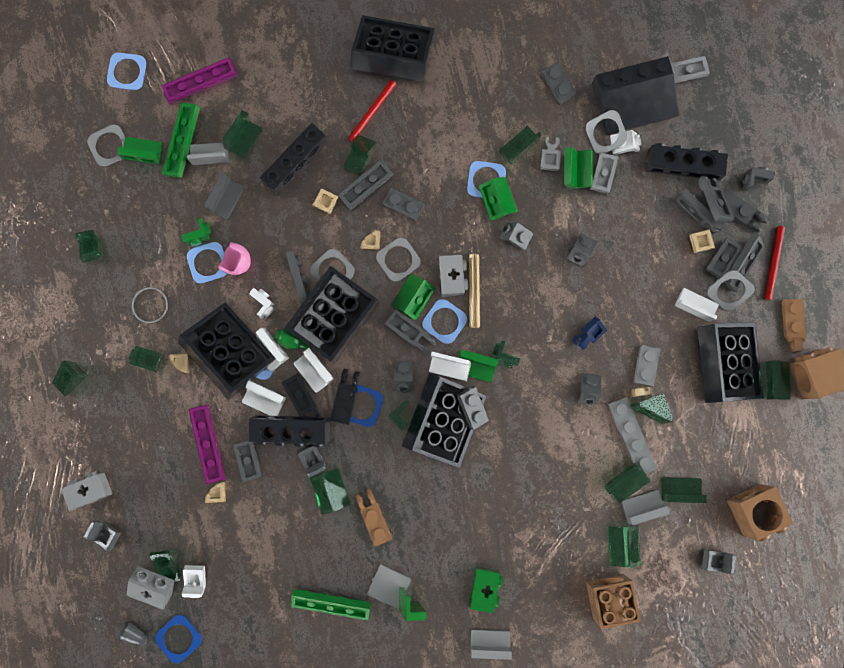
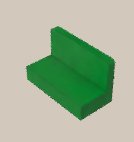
M125 137L124 147H118L117 154L124 160L160 165L163 143Z
M572 147L565 148L564 185L568 188L579 189L593 186V151L591 149L577 151Z
M505 177L493 178L478 186L491 221L518 212Z
M411 274L391 306L416 321L435 288L426 280Z
M461 349L459 358L471 362L468 377L492 382L499 359Z
M399 587V611L405 620H426V611L419 602H410L408 592L404 587Z

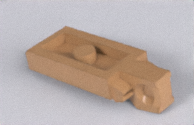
M784 299L782 300L784 338H786L787 342H790L791 352L803 351V342L806 341L804 300Z

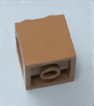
M833 346L825 349L821 348L812 351L811 354L795 357V361L789 363L802 399L822 398L844 390V353L842 348L833 349Z
M760 484L726 500L743 536L759 542L769 539L770 535L775 532L782 533L787 531L788 526L794 524L775 486ZM761 501L767 507V518L761 525H756L752 518V512L755 505Z
M620 574L585 581L593 621L600 629L641 622L633 581L626 575Z

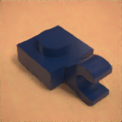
M595 316L582 329L584 333L576 335L572 341L576 346L579 345L584 350L590 342L594 344L607 329L601 320Z

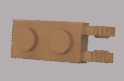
M371 489L366 490L367 496L372 505L365 507L360 494H356L355 497L375 547L393 538L379 503L376 502Z

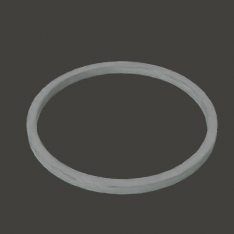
M143 288L133 297L131 304L132 312L141 322H158L167 313V297L157 288ZM148 289L159 291L166 301L163 315L155 321L140 319L134 310L136 297L142 291Z

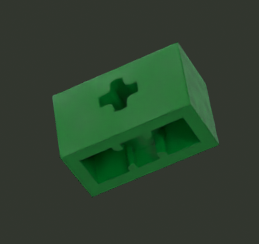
M476 566L469 602L470 609L494 614V609L498 608L500 599L497 596L498 588L502 587L503 576H500L499 570ZM486 585H488L491 591H487V594H484L482 589H485Z

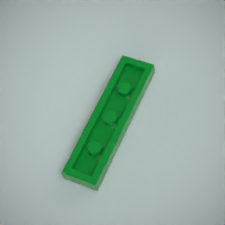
M180 104L162 174L165 176L182 178L200 107L197 104Z
M293 589L291 607L369 620L371 603L364 600H353L343 596L336 597L325 593L308 592L303 589Z

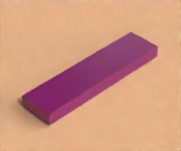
M230 57L161 85L167 102L172 104L238 75Z
M209 404L188 409L205 483L210 484L225 480V471Z

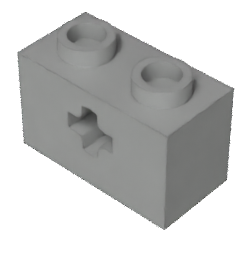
M462 255L439 256L441 297L464 295L465 290H468V280L464 279L463 271H467L466 260H462ZM451 272H455V275H458L456 280H452Z
M95 471L85 475L86 479L79 481V479L67 482V487L62 488L61 491L69 511L112 495L105 473L98 474Z
M138 566L128 581L127 596L164 609L172 596L175 580Z

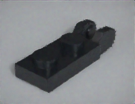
M343 369L330 421L350 425L358 392L357 385L360 372L355 371L353 374L351 386L346 385L349 374L348 369Z
M299 373L281 382L299 416L308 417L306 413L312 410L315 415L314 417H321L316 408L317 405Z

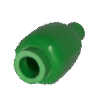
M285 328L277 330L274 340L277 341L278 345L291 350L298 348L308 349L306 343Z

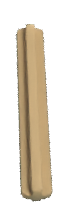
M469 254V327L472 329L480 327L479 254Z

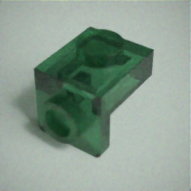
M94 230L76 233L75 238L79 243V259L82 263L101 259V241Z
M501 340L500 344L496 343L493 354L496 355L495 359H499L498 361L502 362L501 365L510 369L513 366L517 367L520 358L502 352L505 341Z
M135 346V349H132L130 352L129 364L157 372L163 354Z

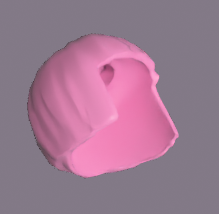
M231 242L218 268L231 275L245 273L251 264L250 254L242 245Z

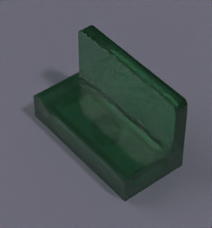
M242 110L222 138L224 148L242 158L246 156L262 132L260 126L249 121V113Z
M527 125L503 146L499 152L513 165L539 142L542 134L540 132L535 134Z
M780 360L766 361V400H790L789 362Z
M407 400L389 415L401 430L405 429L408 424L398 413L409 404Z
M635 462L605 484V489L621 503L648 484L650 479L638 463Z
M338 468L310 477L321 515L350 505Z
M662 478V501L707 503V495L702 494L701 478Z
M639 525L625 527L609 526L610 565L627 568L640 566Z

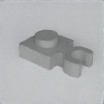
M546 137L544 145L547 149H542L540 170L559 171L561 151L556 150L559 145V138L555 139V144H550L549 137Z

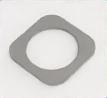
M610 110L587 123L586 131L593 150L597 154L600 152L607 153L623 145L627 140L626 130L617 111ZM603 119H612L619 127V136L610 146H601L594 138V129Z
M110 125L88 137V146L97 164L102 167H107L122 160L119 155L110 159L103 158L96 151V142L105 133L118 135L122 140V147H124L125 135L118 125Z
M397 238L378 251L376 255L377 262L389 279L394 282L401 281L417 270L421 264L419 256L405 238ZM393 247H404L412 255V264L403 273H394L385 264L386 253Z
M336 249L326 251L310 267V274L317 282L321 279L319 267L328 258H337L344 263L346 267L345 276L351 279L355 274L352 264Z
M731 270L708 288L707 293L720 307L729 311L735 309L754 293L755 288L739 271ZM729 279L742 281L745 285V292L741 298L733 302H724L718 298L717 289L721 283Z

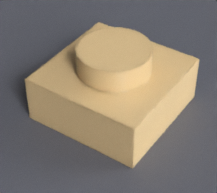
M321 188L313 206L331 215L339 197Z
M710 229L689 235L694 254L715 248Z

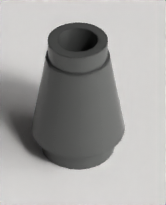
M125 621L116 634L120 641L141 647L148 636L131 622L127 623Z

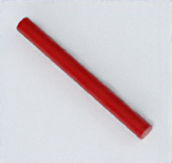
M393 80L389 81L347 138L351 143H354L397 85L396 82Z
M777 226L764 296V300L772 301L785 231L784 226Z

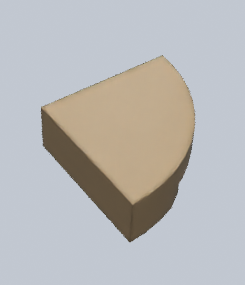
M374 231L366 236L361 243L360 249L380 251V231Z
M188 354L169 355L170 361L176 369L184 373H190V356Z
M649 387L630 390L631 397L651 394Z
M225 482L218 483L209 490L205 503L226 501Z

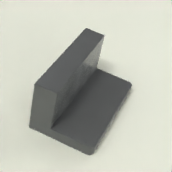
M221 173L204 207L226 220L229 219L244 190V186L232 181L227 175Z

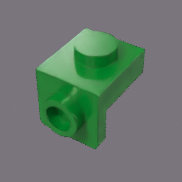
M202 218L197 219L200 227L199 230L182 234L183 242L188 246H199L203 241L210 240L209 233H211L209 223H205Z

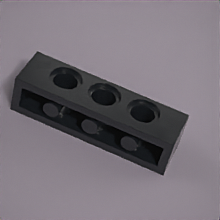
M311 123L262 174L260 179L263 184L278 196L328 143L326 135Z
M656 143L648 149L646 172L692 178L706 176L708 179L716 178L717 181H720L726 176L728 154L722 153L720 150L703 151L702 148L685 149L684 146L680 145L668 147L663 143ZM664 156H669L671 162H667ZM683 158H687L690 164H686ZM702 160L707 161L708 167L703 165Z
M255 415L249 418V442H256V445L275 443L276 446H284L287 443H294V446L297 447L305 446V444H313V447H324L330 441V417ZM268 427L273 428L274 435L269 433ZM287 427L292 429L293 436L287 433ZM306 428L312 431V436L306 434Z

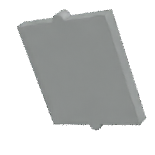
M380 564L375 577H372L373 582L367 595L398 609L399 587H404L407 590L411 578Z

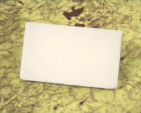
M683 288L675 306L705 321L711 322L717 318L715 312L719 304Z
M261 328L256 332V337L276 358L267 367L270 371H274L288 360L289 357L266 328Z
M308 348L303 352L304 355L293 364L311 388L318 393L332 382L334 378L314 352Z
M431 352L430 373L467 382L471 366L469 360Z
M248 381L245 387L247 392L242 403L265 414L278 416L286 397L252 381Z

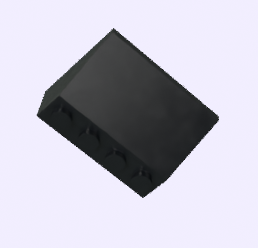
M362 15L351 49V69L424 82L435 28Z
M668 56L597 74L592 82L601 115L610 110L617 111L625 130L679 116L674 73ZM603 119L607 135L619 132V127L614 120Z
M330 266L285 326V329L334 364L379 301Z
M226 302L179 336L178 344L228 400L244 389L248 381L254 380L276 359Z
M722 323L698 326L705 403L764 399L756 323Z
M429 373L402 446L460 468L474 431L469 428L457 398V394L466 390L467 387ZM478 392L482 404L484 405L487 396Z

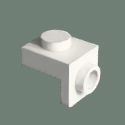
M633 130L626 131V142L613 149L612 153L617 155L629 151L639 152V146L641 145L640 135H637ZM619 133L610 135L611 145L617 140Z
M253 288L249 294L264 305L257 315L262 319L268 317L273 312L274 308L272 307L275 304L267 299L270 295L262 289L257 291Z
M185 565L183 569L184 588L182 597L200 598L206 587L205 566Z

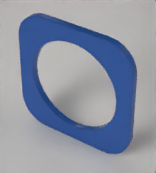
M357 385L358 392H367L373 396L376 402V409L371 417L364 420L356 419L352 416L351 422L371 427L377 421L383 404V396L378 391Z
M183 615L173 617L155 635V643L173 663H181L202 642L201 634ZM173 625H184L192 634V644L183 653H173L165 645V633Z

